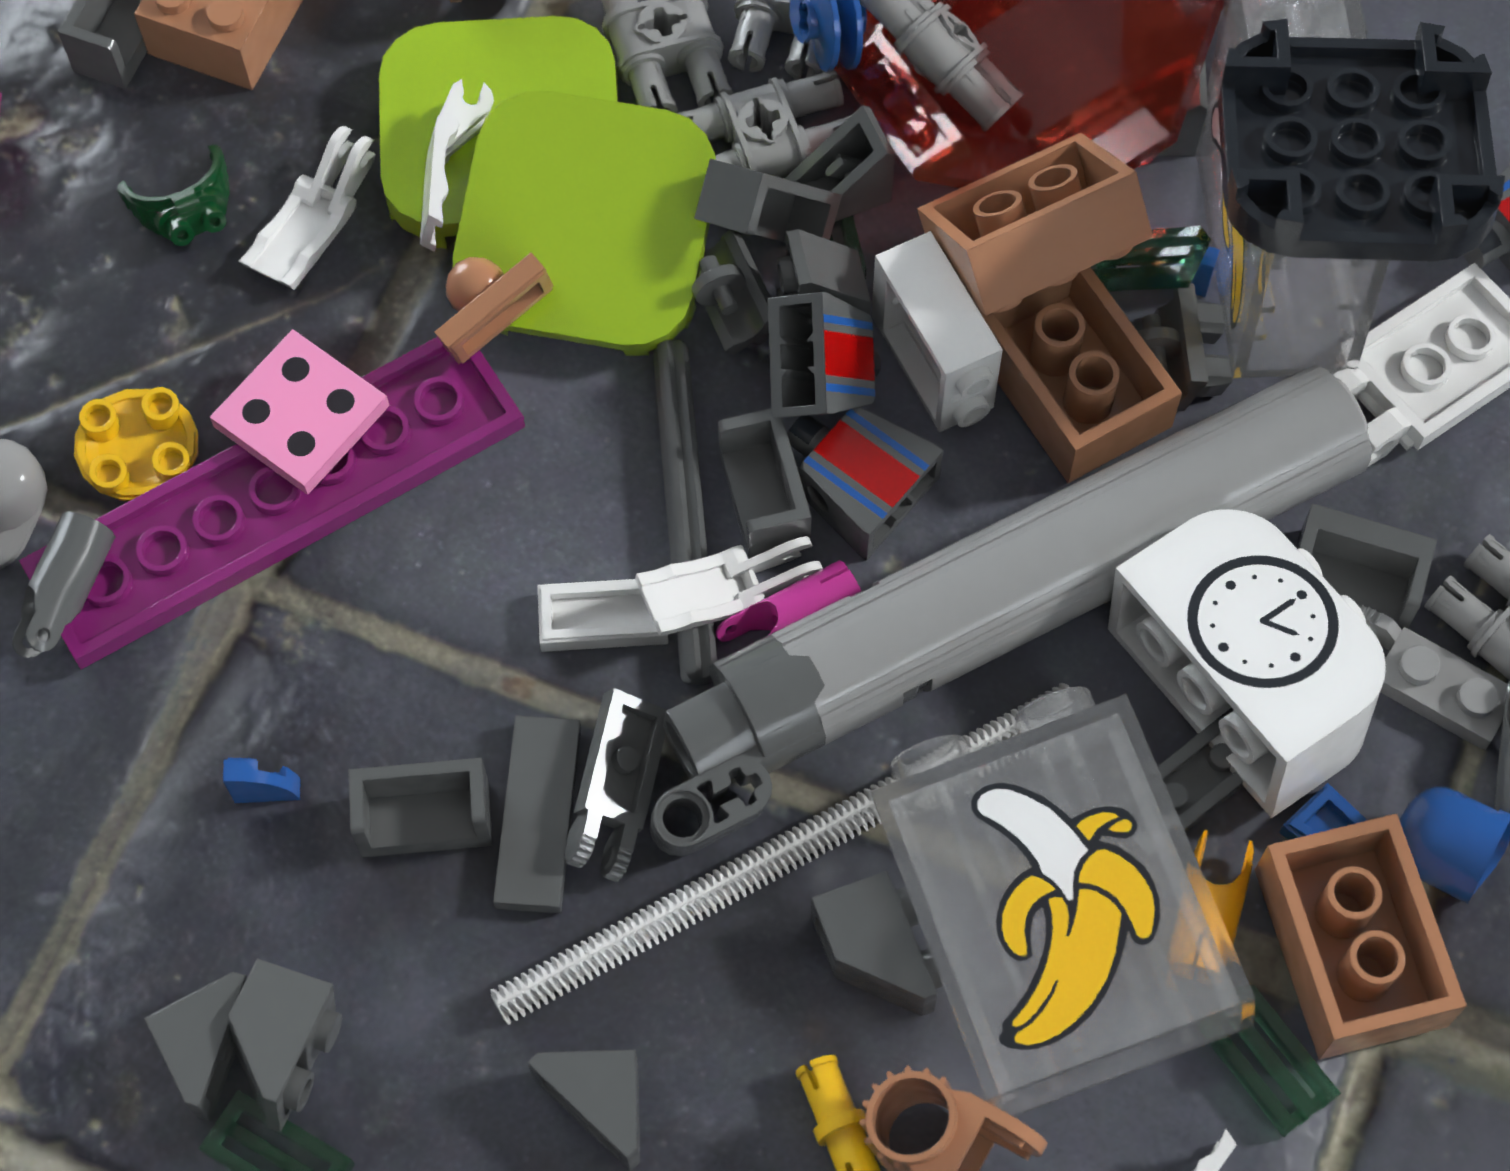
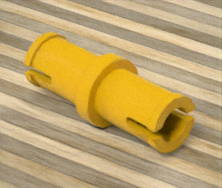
M825 1055L809 1061L813 1069L809 1071L807 1065L803 1064L800 1066L795 1074L802 1084L818 1124L813 1129V1133L818 1145L827 1147L836 1171H881L874 1153L865 1143L867 1135L860 1121L866 1119V1114L864 1110L855 1108L838 1066L837 1056Z

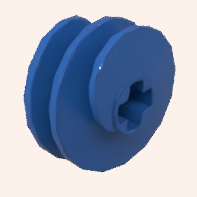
M790 0V21L797 40L802 44H807L812 40L815 58L820 69L825 72L833 71L838 63V58L845 69H856L860 63L863 49V34L867 25V11L864 6L860 5V1Z

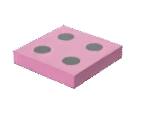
M292 329L210 416L214 428L308 495L390 405L387 395Z

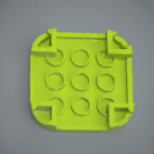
M541 16L437 22L415 27L397 38L384 54L379 73L380 176L391 221L396 220L404 230L420 237L428 148L437 116L441 113L452 85L462 79L464 89L463 100L467 104H477L483 83L492 90L494 102L490 112L503 100L523 91L548 90L618 102L616 68L611 46L596 27L577 18ZM478 134L452 154L449 161L444 164L449 192L442 203V228L435 227L436 248L447 249V237L457 236Z
M548 90L523 91L503 100L486 116L476 140L453 252V267L457 262L468 257H480L494 262L505 274L532 252L546 269L553 284L552 291L505 328L501 334L508 336V331L623 350L626 356H649V351L656 349L657 344L665 340L672 341L684 328L688 329L696 310L692 285L700 276L701 268L699 262L704 256L710 223L694 219L710 158L716 160L706 133L690 118L669 110Z

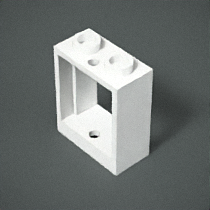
M931 231L875 255L871 317L938 431L942 432L957 424L959 427H967L977 423L990 412V409L994 408L1003 349Z

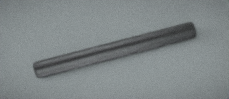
M665 340L657 344V348L653 352L670 557L671 564L708 557L689 347L682 340ZM714 622L677 632L680 674L683 682L688 685H707L713 683L709 664L717 661Z

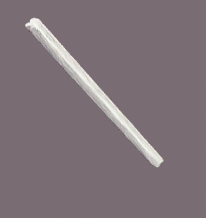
M1060 683L1059 688L1053 687L1052 691H1045L1046 695H1038L1039 699L1032 698V703L1025 702V706H1017L1018 710L1012 709L1011 714L1004 713V718L997 717V721L991 720L990 725L984 724L983 729L976 728V732H969V736L963 735L962 740L956 739V744L949 743V748L941 747V751L935 750L934 755L928 754L927 759L921 758V763L913 762L914 767L908 765L906 770L900 769L899 774L893 773L892 778L885 777V782L878 781V786L870 785L871 790L868 788L863 789L864 794L857 792V798L855 796L849 797L850 802L842 800L843 806L838 803L835 804L836 810L829 807V813L822 811L820 812L821 817L814 815V821L807 819V825L805 823L799 824L800 829L792 827L793 833L788 830L785 831L786 837L779 834L777 835L778 840L775 838L770 839L771 844L764 842V848L757 846V852L749 850L750 856L742 854V860L737 857L734 858L735 864L730 861L727 862L728 868L721 865V872L714 869L712 870L713 876L709 873L705 874L706 880L699 877V883L691 882L692 887L684 885V891L681 889L676 890L677 895L669 893L670 899L662 897V903L654 901L655 907L647 905L648 911L641 908L639 910L640 915L632 913L633 919L626 916V923L619 920L617 921L618 927L613 924L610 925L611 931L604 928L602 929L603 935L598 932L595 933L596 939L591 936L587 937L589 943L582 940L580 941L581 947L576 944L573 945L574 951L567 948L565 949L566 955L561 952L558 953L559 959L552 956L550 957L551 963L546 960L543 961L544 967L537 964L535 965L536 971L531 968L528 969L529 975L523 972L520 973L522 979L516 976L513 977V984L508 980L505 981L506 988L503 985H498V992L492 988L490 990L491 997L497 1009L508 1025L511 1024L510 1015L515 1021L518 1020L517 1012H520L525 1017V1007L530 1013L533 1012L532 1003L538 1009L541 1008L540 999L547 1005V995L554 1001L556 1000L555 991L558 992L560 997L563 996L562 987L568 993L571 992L569 983L573 984L576 989L578 988L577 979L583 985L585 984L584 975L591 981L593 980L591 972L594 971L599 977V967L605 973L608 972L606 963L615 968L614 959L620 965L623 964L621 955H624L628 961L630 960L629 951L635 957L637 956L636 947H639L642 953L645 952L643 943H646L650 949L652 948L650 940L653 939L658 945V935H661L665 941L667 940L665 932L668 931L671 937H673V927L680 933L681 923L686 929L689 928L688 919H690L693 925L696 924L695 915L698 916L700 921L703 920L701 913L703 911L710 917L709 908L712 907L714 912L717 913L716 904L719 903L721 908L724 909L723 900L725 899L729 905H732V895L737 901H739L738 892H741L744 898L747 897L745 888L748 887L750 892L754 893L752 885L755 884L758 889H761L760 880H763L767 886L768 876H770L773 882L776 881L775 872L782 878V868L789 874L788 865L791 864L794 870L797 869L795 861L798 860L804 866L803 857H806L811 862L810 853H813L816 859L819 858L817 852L819 848L824 855L826 854L825 845L832 851V841L839 847L838 838L841 837L846 843V834L848 833L854 839L853 830H856L861 835L860 826H863L866 832L869 831L867 823L870 822L873 828L876 827L875 818L878 819L880 824L883 823L882 814L889 820L888 811L891 810L894 816L897 815L895 807L898 806L901 812H904L902 804L906 803L907 807L911 808L910 799H913L917 805V796L919 795L924 801V792L926 791L929 797H931L932 787L936 793H939L938 784H941L943 789H946L945 780H948L952 786V777L954 776L959 782L960 772L964 778H967L966 769H969L971 774H974L973 765H976L980 771V761L987 767L988 757L992 763L995 762V753L999 759H1002L1001 750L1006 755H1009L1008 746L1015 752L1016 742L1022 748L1023 741L1021 739L1024 738L1027 744L1030 743L1029 735L1032 736L1034 741L1037 740L1036 731L1042 737L1043 727L1050 733L1049 724H1052L1053 728L1057 729L1056 720L1063 726V717L1065 716L1067 721L1070 722L1071 712L1075 718H1078L1077 709H1083L1079 698L1073 694L1071 688L1065 683Z

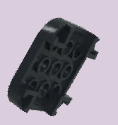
M1288 18L1263 21L1259 34L1240 42L1235 49L1228 48L1218 98L1223 198L1230 224L1247 242L1268 253L1294 258L1432 262L1456 259L1478 248L1491 231L1503 196L1505 176L1497 175L1486 92L1492 71L1485 54L1473 58L1464 48L1442 38L1445 26L1419 22L1415 40L1289 37Z

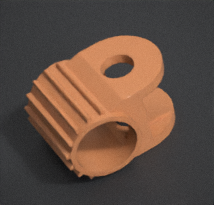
M906 1066L904 1072L896 1075L888 1071V1079L880 1085L872 1084L874 1093L869 1101L865 1100L862 1102L866 1109V1119H862L860 1124L869 1135L865 1139V1143L887 1171H980L995 1143L1027 1161L1031 1155L1041 1157L1048 1144L1036 1131L998 1107L970 1092L953 1090L946 1077L936 1078L932 1075L929 1068H925L923 1072L912 1071L909 1066ZM921 1103L937 1104L949 1110V1121L946 1131L939 1142L931 1149L916 1155H901L890 1150L889 1136L892 1125L904 1110Z

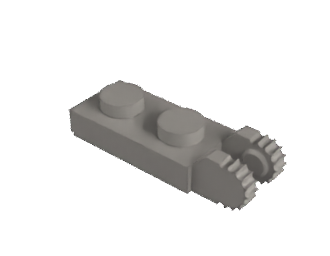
M1359 606L1364 614L1366 624L1378 638L1381 647L1389 650L1385 658V678L1380 693L1476 747L1486 750L1503 722L1508 684L1410 629L1404 627L1401 630L1394 619L1377 612L1376 609L1374 610L1370 606Z

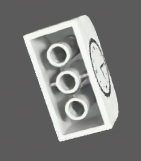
M1222 509L1205 512L1180 525L1115 569L1108 630L1198 734L1231 707L1234 709V711L1220 719L1219 729L1221 733L1211 740L1209 745L1211 748L1219 743H1226L1233 752L1226 757L1227 761L1231 764L1229 770L1232 773L1235 771L1244 781L1242 785L1271 818L1344 769L1357 756L1363 745L1385 678L1386 663L1383 649L1374 632L1366 624L1364 614L1356 602L1349 596H1340L1324 579L1321 568L1315 558L1305 549H1297L1276 526L1264 518L1246 511Z

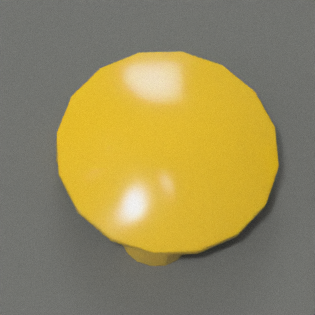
M164 387L125 389L102 399L88 401L79 413L80 425L75 433L74 457L83 478L101 494L121 501H130L192 468L198 456L199 433L190 412L179 403L177 395L170 389Z

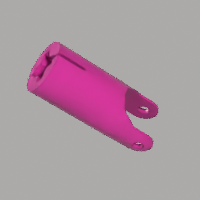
M838 560L727 618L718 626L716 636L720 641L725 642L733 640L751 630L771 631L770 634L844 597L860 592L861 589L850 569L848 570L845 563Z

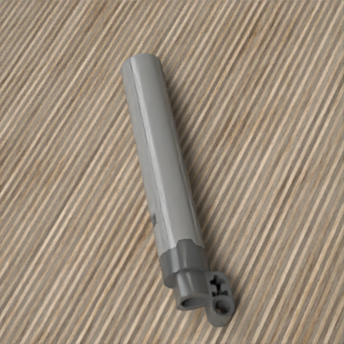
M1317 365L1305 368L874 582L873 587L844 597L709 664L714 687L667 710L664 715L662 726L680 764L690 780L670 789L659 798L650 820L649 830L652 840L660 850L667 854L684 856L694 853L751 824L761 815L771 797L772 781L769 773L903 706V703L915 698L919 692L923 690L925 692L933 691L1112 600L1116 567L1193 517L1209 511L1232 509L1246 511L1268 521L1366 471L1371 461L1372 446L1370 445L1367 431L1368 424L1358 401L1346 384L1327 369ZM731 779H735L739 786L751 784L755 790L748 800L749 805L745 806L740 798H734L720 805L715 815L720 822L715 823L710 804L727 793L731 785ZM701 792H707L708 800L704 797V795ZM677 806L686 807L696 815L699 829L692 836L685 838L676 837L665 828L663 814L670 808Z

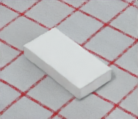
M635 579L537 585L541 652L668 644V635L659 636Z

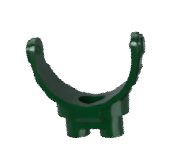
M212 144L208 146L210 151L209 157L213 163L208 173L196 184L181 192L167 196L145 197L135 194L124 180L117 185V191L122 202L125 203L127 209L132 211L133 215L137 217L144 227L158 235H162L168 240H172L177 246L191 243L194 236L203 232L215 233L221 231L227 222L226 212L230 187L229 176L226 171L227 166L224 161L225 157L218 145Z

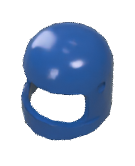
M1435 786L1417 794L1407 805L1399 820L1421 881L1467 904L1496 868L1510 841V813L1502 809L1498 811L1448 787Z

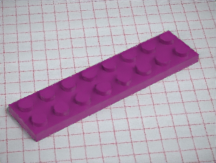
M436 337L361 377L387 395L390 406L308 495L241 446L235 444L95 519L113 531L115 539L81 612L76 615L71 623L65 626L61 634L81 670L525 428L522 413L481 351L476 352L463 364H458L445 349L439 338ZM46 546L19 560L29 580H31Z

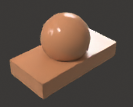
M532 252L505 274H503L499 266L486 258L468 257L455 264L447 277L446 295L451 306L458 313L434 332L458 364H463L553 290V284L546 269Z

